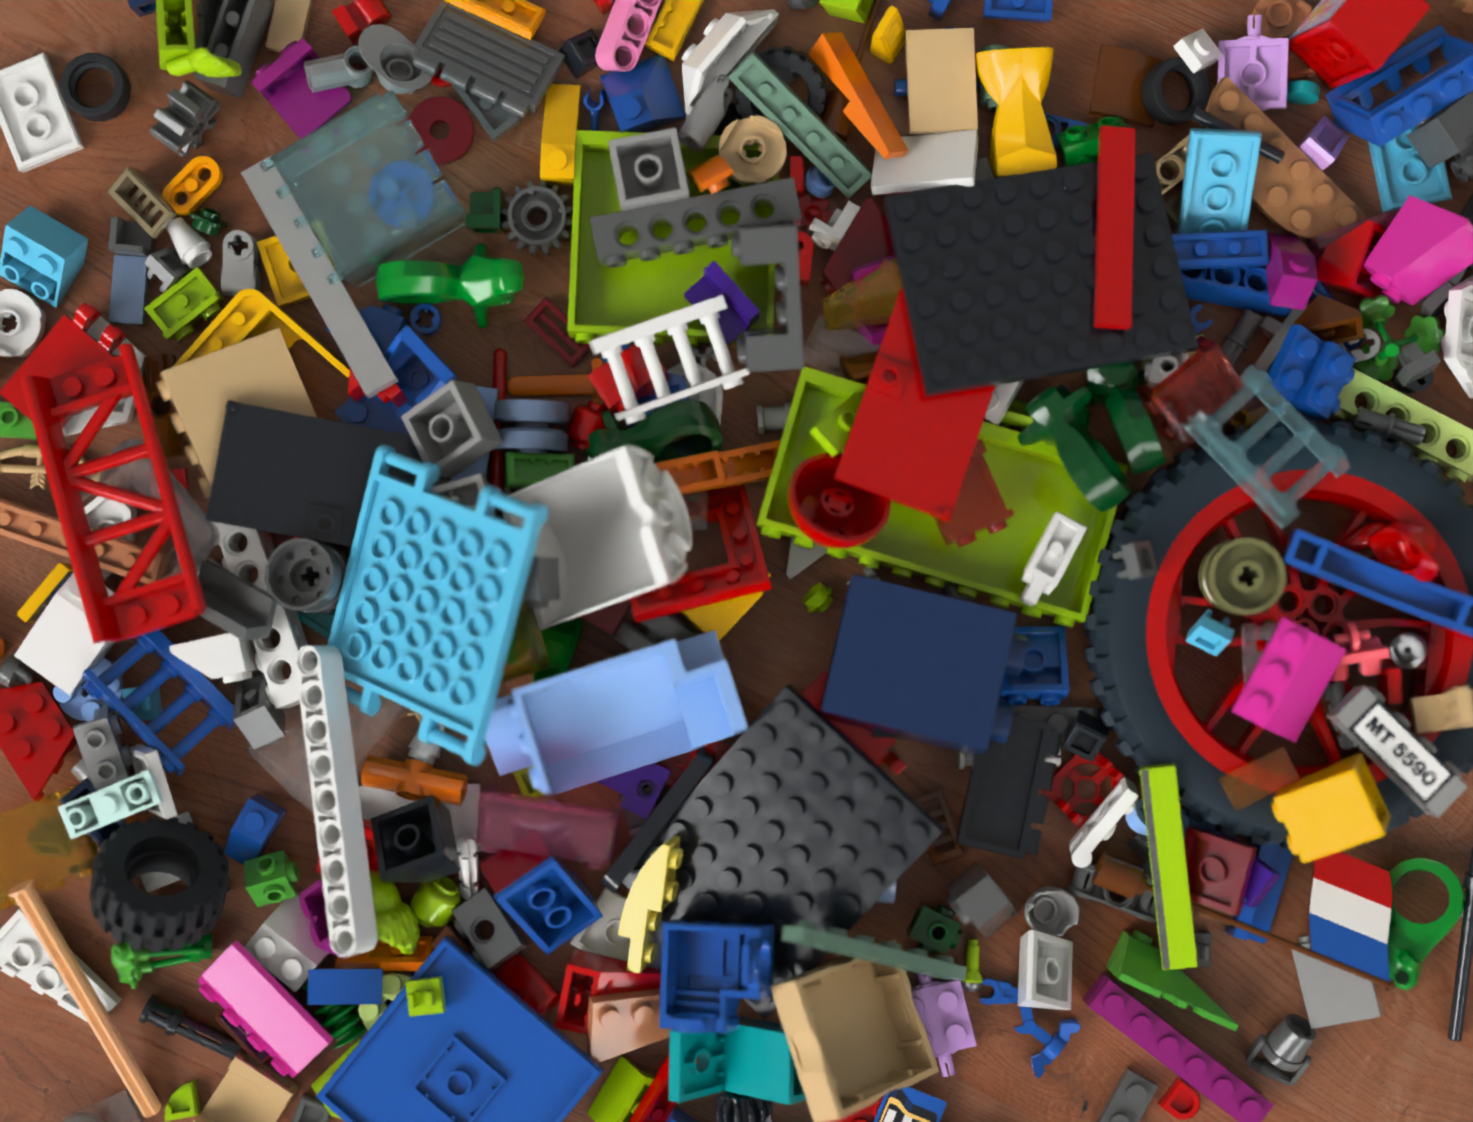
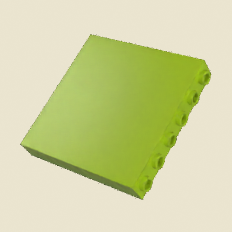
M576 130L567 326L569 337L575 338L577 343L589 344V341L692 306L685 299L684 293L703 277L704 268L713 261L721 267L759 309V320L749 329L773 328L774 267H776V263L741 265L738 257H733L731 240H728L727 245L718 248H708L707 244L694 247L695 250L687 254L676 255L674 251L661 253L660 258L652 261H641L640 258L627 260L626 265L617 268H607L606 265L600 266L596 254L590 217L621 211L608 140L645 133ZM713 135L702 152L692 151L679 141L684 170L687 171L709 158L719 155V140L721 136ZM754 143L751 147L746 145L743 148L747 152L746 157L750 159L754 156L759 157L761 155L758 151L760 145ZM685 173L689 198L711 194L709 189L700 193L696 183L691 184ZM779 174L769 182L779 180ZM729 177L727 180L730 185L718 192L747 187V185L739 184ZM767 205L759 206L755 210V214L760 218H768L774 213L773 209ZM727 212L721 217V221L727 225H734L740 219L739 215L734 212ZM696 218L691 220L687 227L693 232H699L705 228L706 223L702 219ZM667 225L658 226L654 231V235L661 239L667 238L672 233V229ZM626 232L621 236L620 242L624 245H632L638 240L639 236L634 232ZM699 318L686 322L688 329L685 331L692 348L697 347L698 343H711L706 326L700 323ZM667 329L654 333L656 341H653L654 346H663L664 341L674 342L673 336L668 335ZM743 333L737 339L743 338ZM737 339L730 345H727V348H731L732 344H737Z

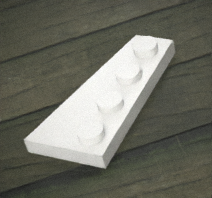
M18 909L0 929L1 971L12 978L17 976L32 985L30 987L32 990L41 995L46 993L56 999L59 1006L88 1022L22 909ZM72 951L109 1014L122 999Z

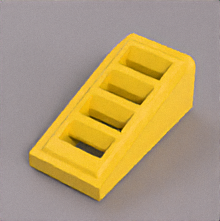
M891 6L887 9L873 33L869 49L870 54L887 64L894 63L905 44L906 30L897 8Z

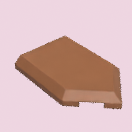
M1259 0L1251 15L1254 16V28L1255 15H1262L1261 35L1271 39L1289 38L1311 13L1313 8L1303 0ZM1289 49L1288 82L1317 76L1311 68H1308Z

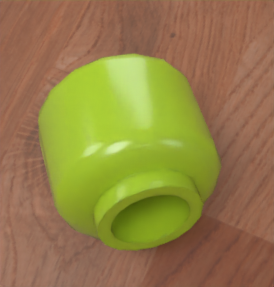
M443 877L432 882L421 883L410 903L412 911L419 918V924L428 928L432 926L442 927L451 920L454 915L452 910L457 908L461 902V896L458 892L459 888L454 881L448 877Z

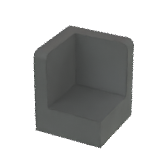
M111 217L108 250L117 255L148 257L154 253L155 238H152L137 222H128L120 217Z

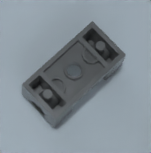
M792 222L738 225L737 234H731V251L733 257H738L741 265L780 263V266L774 267L775 287L777 290H782V301H776V316L779 326H783L743 330V338L737 339L739 363L745 364L747 372L804 369L797 226Z

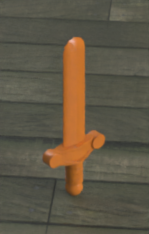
M600 358L592 360V372L603 365V361ZM589 374L516 376L511 378L507 385L508 391L516 396L593 395V401L605 405V402L588 378Z

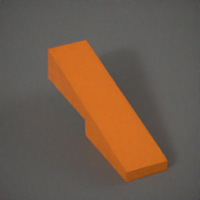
M822 33L808 55L850 101L842 112L884 159L904 157L909 150L843 33Z
M780 440L718 452L717 450L654 464L661 472L667 470L682 495L769 480Z

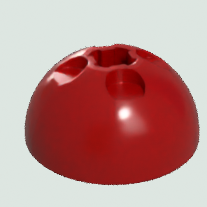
M822 453L804 460L793 473L788 490V502L793 520L809 539L822 546L846 549L864 544L877 535L886 524L890 515L891 501L835 480L834 476L842 454L838 453L832 458L829 453Z

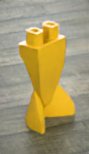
M1054 48L999 49L975 53L977 75L987 93L998 104L991 132L989 165L995 178L1057 168L1056 152L1041 105L1049 84L1054 55Z

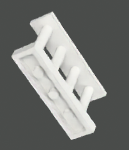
M723 295L589 341L593 355L601 352L603 359H608L625 410L614 414L616 420L625 419L626 424H631L645 419V411L721 384L724 390L743 384L741 377L749 375L750 372H747L746 368L735 371L718 322V318H721L719 311L727 308ZM699 318L701 324L706 326L722 376L705 382L702 380L685 331L688 329L686 322ZM666 329L668 335L673 336L690 387L674 393H670L653 341H656L654 333ZM632 341L635 342L636 347L640 346L658 397L640 405L637 403L620 354L623 352L621 345Z

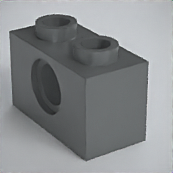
M484 888L452 910L456 918L453 923L459 934L463 938L468 936L475 947L471 950L474 958L483 966L486 965L488 969H496L529 946L512 917L496 901L493 889ZM486 921H491L495 931L493 936L486 940L482 936L481 928Z

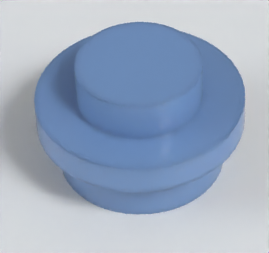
M816 166L810 167L804 173L806 189L812 195L818 198H826L832 193L835 185Z

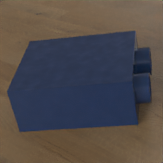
M853 575L847 588L819 712L831 721L978 756L988 750L989 741L1005 744L1013 718L1014 703L998 699L1004 673L1020 676L1026 658L1029 637L1013 633L1017 613Z

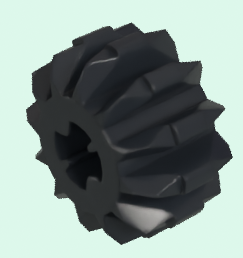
M723 1091V1093L716 1097L715 1111L718 1122H772V1101Z

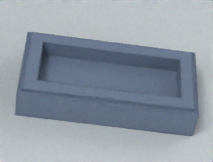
M114 255L109 310L110 323L146 325L147 312L144 308L147 306L149 279L147 278V272L149 268L144 263L148 257Z

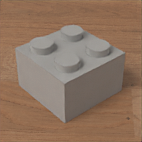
M676 128L608 140L621 211L689 198Z
M451 380L401 416L423 463L429 461L437 464L440 467L439 477L453 478L503 443L473 383Z

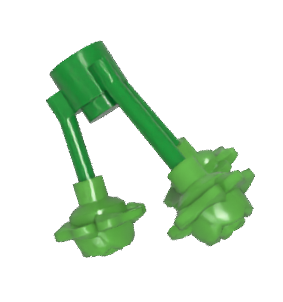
M212 932L206 935L202 933L201 940L192 945L186 942L183 948L173 951L170 948H162V952H151V949L142 947L140 951L130 948L131 943L125 941L121 944L118 942L112 947L111 960L114 968L117 970L119 982L130 984L132 989L138 988L137 981L141 980L143 974L153 972V969L187 962H201V959H211ZM182 955L157 961L149 959V957Z

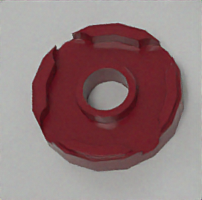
M437 96L425 99L414 108L408 118L406 133L409 144L418 157L430 164L444 166L458 159L460 160L468 153L473 144L475 129L470 114L462 104L452 98ZM446 123L449 125L450 132L445 139L438 140L432 137V129L436 124Z

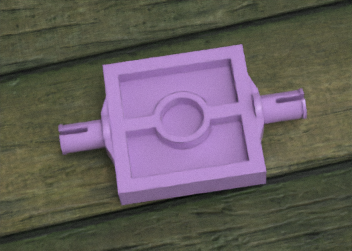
M1248 15L1247 36L1237 40L1219 41V50L1223 56L1218 59L1217 83L1221 78L1227 76L1262 112L1268 109H1287L1289 38L1271 39L1261 35L1262 15H1255V28L1254 16Z
M917 973L919 983L911 988L915 1008L924 1024L934 1057H938L942 1077H948L946 1063L948 1064L950 1076L955 1075L956 1071L951 1054L961 1049L977 1046L961 981L932 980L930 976Z

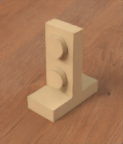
M1470 687L1454 688L1441 695L1409 699L1415 734L1473 727V691H1470Z

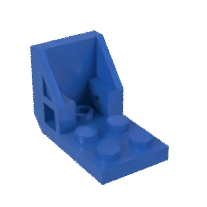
M407 325L396 335L384 356L399 381L395 384L409 400L398 409L391 400L385 404L377 395L371 398L365 395L357 403L350 397L334 412L344 423L410 435L401 416L451 380L462 381L419 334Z

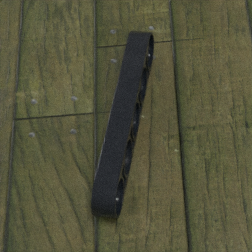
M703 747L603 877L601 883L612 892L617 890L668 820L716 759L714 755Z

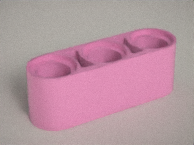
M615 0L595 53L596 62L602 70L626 72L636 66L661 0ZM628 19L630 20V23H631L630 30L628 29V26H627ZM616 50L618 51L619 55L618 61L615 60Z

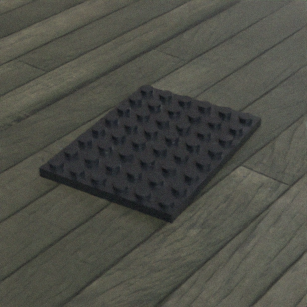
M1152 153L1135 155L1132 321L1129 330L1094 327L1098 162L975 181V185L971 187L951 185L884 197V208L925 398L1196 351L1199 346Z
M788 684L681 803L622 883L631 890L639 872L649 858L672 836H680L679 848L683 850V857L679 869H676L675 881L679 883L678 894L675 901L671 902L661 911V920L663 922L687 920V922L713 921L720 922V924L730 922L750 923L755 926L762 924L775 925L773 984H776L802 972L812 970L828 953V951L781 940L783 926H798L799 920L819 923V930L826 931L827 927L849 931L945 828L794 687ZM773 996L764 999L743 998L764 1020L776 1008Z

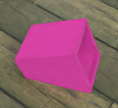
M1409 195L1363 266L1371 275L1370 281L1382 289L1381 295L1387 296L1389 301L1399 304L1400 301H1403L1413 306L1473 263V226L1468 219Z

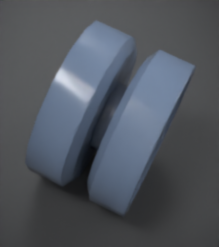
M525 399L495 401L494 419L502 424L516 425V428L498 429L503 443L494 450L534 454L569 452V435L563 430L548 429V426H561L568 423L570 404L559 401Z

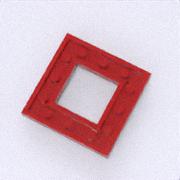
M745 484L682 495L689 514L691 528L719 521L729 563L682 574L674 582L630 597L636 623L772 589Z

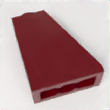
M871 197L863 203L822 272L824 281L820 284L831 300L836 297L840 304L852 296L851 272L855 267L895 255L888 222Z

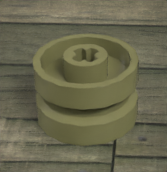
M1255 538L1224 540L1211 547L1202 558L1198 571L1199 588L1206 601L1219 611L1234 615L1259 614L1272 607L1281 597L1286 583L1285 565L1279 553L1267 542ZM1244 573V580L1240 582L1238 575Z

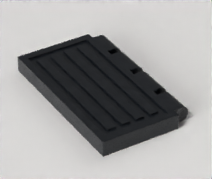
M1013 715L1005 744L989 741L987 751L978 756L973 755L955 841L956 844L1020 859L1025 858V853L1038 855L1042 831L1031 829V824L1044 825L1049 797L1037 795L1038 789L1051 791L1056 764L1044 760L1045 756L1058 758L1062 734L1051 731L1052 724Z

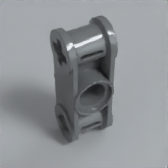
M1090 863V865L1084 868L1076 867L1071 884L1066 885L1065 891L1090 901L1094 900L1123 910L1135 917L1157 924L1154 895L1152 892L1144 890L1141 895L1135 894L1132 899L1125 896L1111 899L1109 890L1092 883L1096 864Z

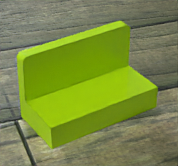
M621 1056L588 1110V1115L595 1122H629L656 1075L641 1071L629 1059Z

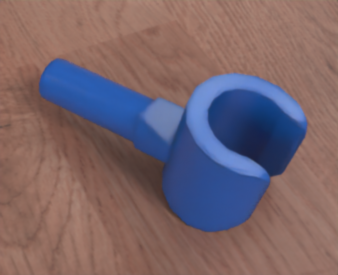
M589 89L584 97V105L590 110V131H598L599 112L606 101L607 95L602 89L599 97L600 102L597 103L592 101L590 97L591 89Z

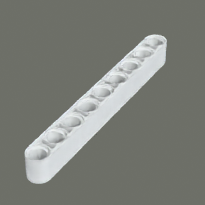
M305 645L297 652L295 665L331 947L335 954L340 957H348L371 951L377 943V928L343 662L340 651L333 645Z

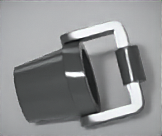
M1296 1014L1287 1015L1266 1036L1259 1034L1246 1052L1247 1067L1285 1085L1292 1086L1296 1084L1310 1065L1311 1057L1306 1054L1316 1038L1315 1029H1311L1309 1021ZM1260 1049H1262L1263 1054L1272 1064L1255 1058Z

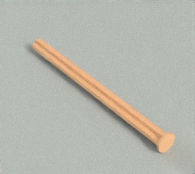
M28 879L16 885L8 892V895L15 897L142 1115L149 1118L157 1114L161 1108L160 1101L34 888L35 880Z

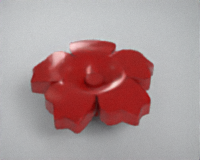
M808 195L800 197L799 207L802 218L801 226L799 227L803 228L806 226L807 233L814 218L828 224L832 217V212L826 210L830 201L826 198L815 197L812 201Z

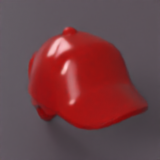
M1399 521L1389 523L1388 525L1380 522L1370 523L1342 543L1344 548L1352 551H1360L1369 547L1382 563L1398 568L1404 574H1410L1420 582L1430 581L1438 573V565L1433 559L1437 552V540L1430 530L1412 521Z

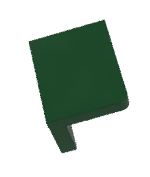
M494 187L493 192H472L470 194V214H466V228L470 233H504L501 225L504 222V216L501 213V209H504V192L501 187Z

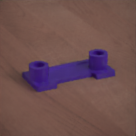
M653 763L597 782L625 795L620 807L647 820L661 796V791L671 771ZM646 785L652 788V792L649 795H645L642 792L643 787Z

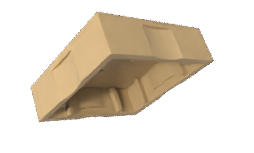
M893 939V940H888L887 942H894V943H896V940H895V939ZM843 955L814 967L812 970L802 972L770 986L813 1122L841 1120L876 1103L883 1095L890 1091L907 1088L939 1072L924 1024L915 1008L911 985L905 970Z

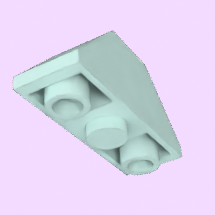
M150 769L58 807L70 839H73L162 803L164 800Z

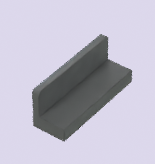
M210 560L202 561L199 580L207 608L204 609L205 614L199 616L243 641L269 637L277 606L275 599L269 593Z

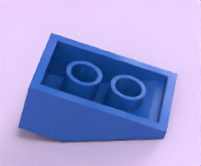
M553 856L494 895L496 901L546 955L603 917L590 889L573 870Z

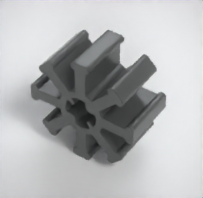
M189 80L183 82L180 91L173 88L167 95L169 105L167 108L159 107L154 118L158 122L150 128L152 136L181 157H187L192 146L198 149L203 144L202 133L204 130H213L217 121L212 117L221 110V104Z

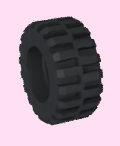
M149 817L146 822L141 823L140 820L128 823L127 829L123 827L118 828L111 833L110 839L104 840L100 845L98 854L95 855L89 900L91 901L93 916L99 919L98 925L106 933L112 931V938L121 944L125 941L131 943L130 948L140 951L142 947L151 948V952H162V948H170L173 951L183 948L186 942L189 945L201 940L202 933L206 935L215 927L216 921L220 919L224 909L230 867L221 845L218 842L213 843L214 837L207 831L203 830L200 832L197 830L198 826L189 821L186 824L180 823L178 818L173 817L168 820H159V817ZM164 872L179 877L189 888L174 895L156 896L139 890L130 881L145 873Z

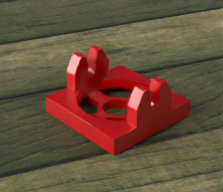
M1099 752L1093 762L1073 754L1054 773L1051 791H1041L1080 829L1092 814H1080L1075 812L1074 809L1081 802H1093L1099 807L1105 800L1100 795V783L1109 775L1112 788L1114 789L1124 775L1114 768L1113 764ZM1083 764H1092L1100 767L1092 776H1081L1074 769L1076 766ZM1067 776L1074 783V794L1065 802L1062 786L1064 778ZM1085 779L1092 780L1096 785L1095 794L1087 799L1080 797L1077 791L1078 784Z

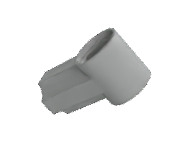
M358 45L350 47L343 54L304 62L307 83L312 93L347 85L354 88H362L370 82L373 69L361 57ZM359 63L366 69L355 70L350 65Z

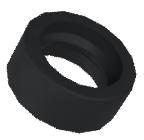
M86 53L75 57L66 65L61 75L60 90L64 101L77 114L90 121L105 122L116 118L125 110L130 100L131 84L125 71L111 58L100 53ZM94 68H102L108 71L113 76L115 82V90L111 98L104 105L98 107H90L84 104L77 94V85L80 78L87 71Z
M1176 57L1155 65L1147 72L1142 82L1141 96L1145 109L1153 119L1161 124L1173 126L1190 121L1189 114L1193 107L1196 106L1205 110L1210 97V84L1208 76L1203 69L1193 74L1181 57ZM1169 72H1177L1188 84L1190 91L1189 104L1182 111L1173 110L1163 99L1161 91L1162 80Z

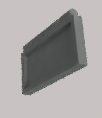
M444 0L441 1L413 46V55L415 56L413 66L434 76L441 68L443 70L440 79L463 90H466L470 83H472L471 94L494 105H497L500 98H504L501 108L521 118L526 116L528 110L533 113L536 112L565 59L564 54L533 39L529 40Z

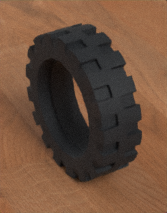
M773 46L767 48L766 51L756 53L770 68L786 67L799 73L807 83L809 92L807 105L818 117L821 115L826 96L825 80L814 60L811 61L803 51L797 52L793 50V47L784 46V48ZM736 86V110L742 119L756 115L769 119L761 114L754 103ZM783 133V138H784V140H785V141H791V140Z

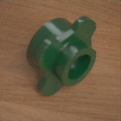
M202 207L197 212L190 211L189 214L194 218L192 227L206 234L216 236L219 234L221 226L227 227L228 225L227 221L220 219L221 213L207 207Z

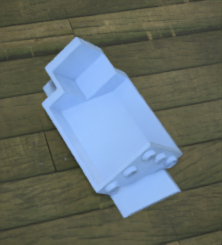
M713 630L678 642L672 639L511 690L512 694L495 699L485 739L499 776L534 766L528 769L534 789L542 791L547 796H553L706 747L707 744L747 731L748 726L727 661L724 660L716 631Z

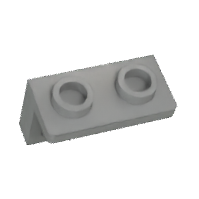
M108 705L94 709L93 720L75 725L73 731L93 787L100 789L128 779L129 765H132L133 761L129 752V746H122L119 734L123 733V729L118 715H111Z

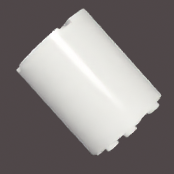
M623 446L507 495L530 505L538 503L548 509V518L540 528L533 557L558 558L560 600H549V607L533 608L534 617L540 630L674 582L686 570L688 566L684 562L686 551L692 549V530L687 507L670 473L667 470L661 472L652 463L653 456L638 447ZM502 509L505 521L523 527L524 517Z

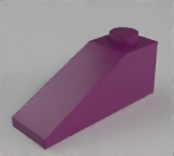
M1267 232L1270 263L1265 267L1270 305L1304 310L1318 280L1315 257L1297 236Z

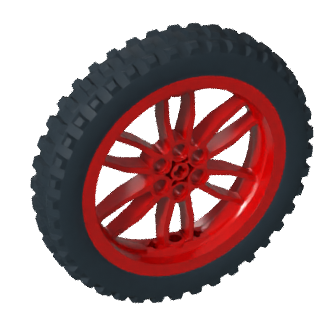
M1303 417L1299 420V423L1288 424L1285 418L1271 419V422L1264 427L1256 428L1254 426L1252 429L1243 430L1242 427L1246 424L1239 426V432L1234 427L1232 435L1223 437L1220 433L1204 439L1203 445L1193 450L1191 448L1185 449L1174 456L1175 462L1169 465L1167 470L1159 468L1149 477L1150 481L1142 488L1143 493H1133L1126 502L1128 507L1122 513L1124 518L1122 520L1116 519L1112 524L1107 541V550L1101 549L1097 562L1101 564L1097 581H1092L1090 585L1089 595L1092 596L1091 612L1086 615V622H1083L1085 636L1090 639V646L1084 648L1085 661L1087 662L1088 669L1094 672L1095 677L1089 681L1091 693L1096 695L1097 700L1103 704L1104 710L1100 713L1104 725L1109 727L1110 731L1116 732L1118 736L1114 743L1121 755L1133 758L1138 765L1135 772L1139 777V766L1175 763L1179 803L1187 808L1186 816L1198 823L1206 820L1215 825L1216 831L1227 836L1234 837L1237 833L1246 836L1250 843L1264 846L1266 843L1278 844L1285 849H1290L1286 837L1289 832L1284 821L1279 822L1272 809L1273 798L1278 789L1362 751L1359 750L1346 757H1340L1325 720L1321 697L1310 715L1309 721L1327 757V762L1284 765L1263 761L1248 755L1249 748L1265 729L1253 722L1249 724L1234 747L1213 733L1216 724L1239 696L1281 616L1327 640L1328 632L1331 628L1336 627L1340 634H1342L1344 623L1354 622L1357 630L1385 626L1417 628L1416 631L1420 632L1419 635L1427 644V655L1418 666L1414 667V669H1417L1413 698L1441 695L1454 688L1470 687V691H1473L1472 638L1424 619L1419 621L1381 617L1346 620L1342 614V608L1357 593L1343 587L1334 591L1328 587L1330 582L1315 576L1312 577L1308 588L1304 590L1301 587L1297 569L1285 565L1286 583L1283 593L1287 592L1292 597L1291 607L1286 611L1283 610L1278 599L1272 607L1259 614L1235 615L1246 619L1245 634L1233 636L1231 642L1226 647L1255 645L1258 650V657L1226 687L1203 721L1196 715L1184 697L1174 673L1176 644H1192L1186 642V637H1182V634L1178 633L1181 622V607H1185V604L1215 608L1205 598L1181 596L1184 568L1198 547L1220 526L1224 528L1228 540L1243 538L1234 517L1252 508H1259L1275 550L1279 553L1280 557L1288 538L1273 508V502L1312 500L1333 504L1352 511L1351 517L1332 541V543L1343 547L1342 543L1355 534L1365 518L1372 523L1380 522L1386 525L1399 521H1412L1421 524L1434 534L1438 544L1437 552L1433 558L1438 565V573L1432 580L1427 582L1473 597V504H1468L1464 499L1466 493L1463 487L1455 479L1443 478V468L1430 459L1420 460L1415 457L1414 449L1400 441L1394 443L1387 442L1385 433L1375 429L1359 432L1353 429L1352 423L1340 420L1330 425H1324L1320 417ZM1150 540L1158 575L1129 580V577L1119 578L1117 573L1126 570L1124 558L1113 559L1112 555L1122 551V545ZM1372 554L1369 558L1370 560L1383 564L1374 554ZM1318 596H1322L1326 602V608L1321 614H1318L1313 607L1314 600ZM1264 620H1268L1272 625V633L1267 638H1263L1259 632V626ZM1391 658L1383 659L1382 665L1399 667ZM1342 680L1341 682L1346 693L1343 697H1345L1353 688L1347 680ZM1409 703L1402 714L1411 723L1409 730L1418 738L1423 736L1430 741L1437 749L1434 754L1443 763L1448 761L1460 772L1468 774L1473 768V727L1415 734ZM1362 752L1391 816L1386 832L1410 822L1409 816L1417 818L1425 813Z

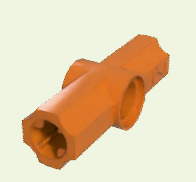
M368 755L361 771V784L363 786L392 791L398 796L412 801H419L433 795L440 802L461 806L468 789L469 778L467 775L435 769L429 763L415 759H406L404 762Z

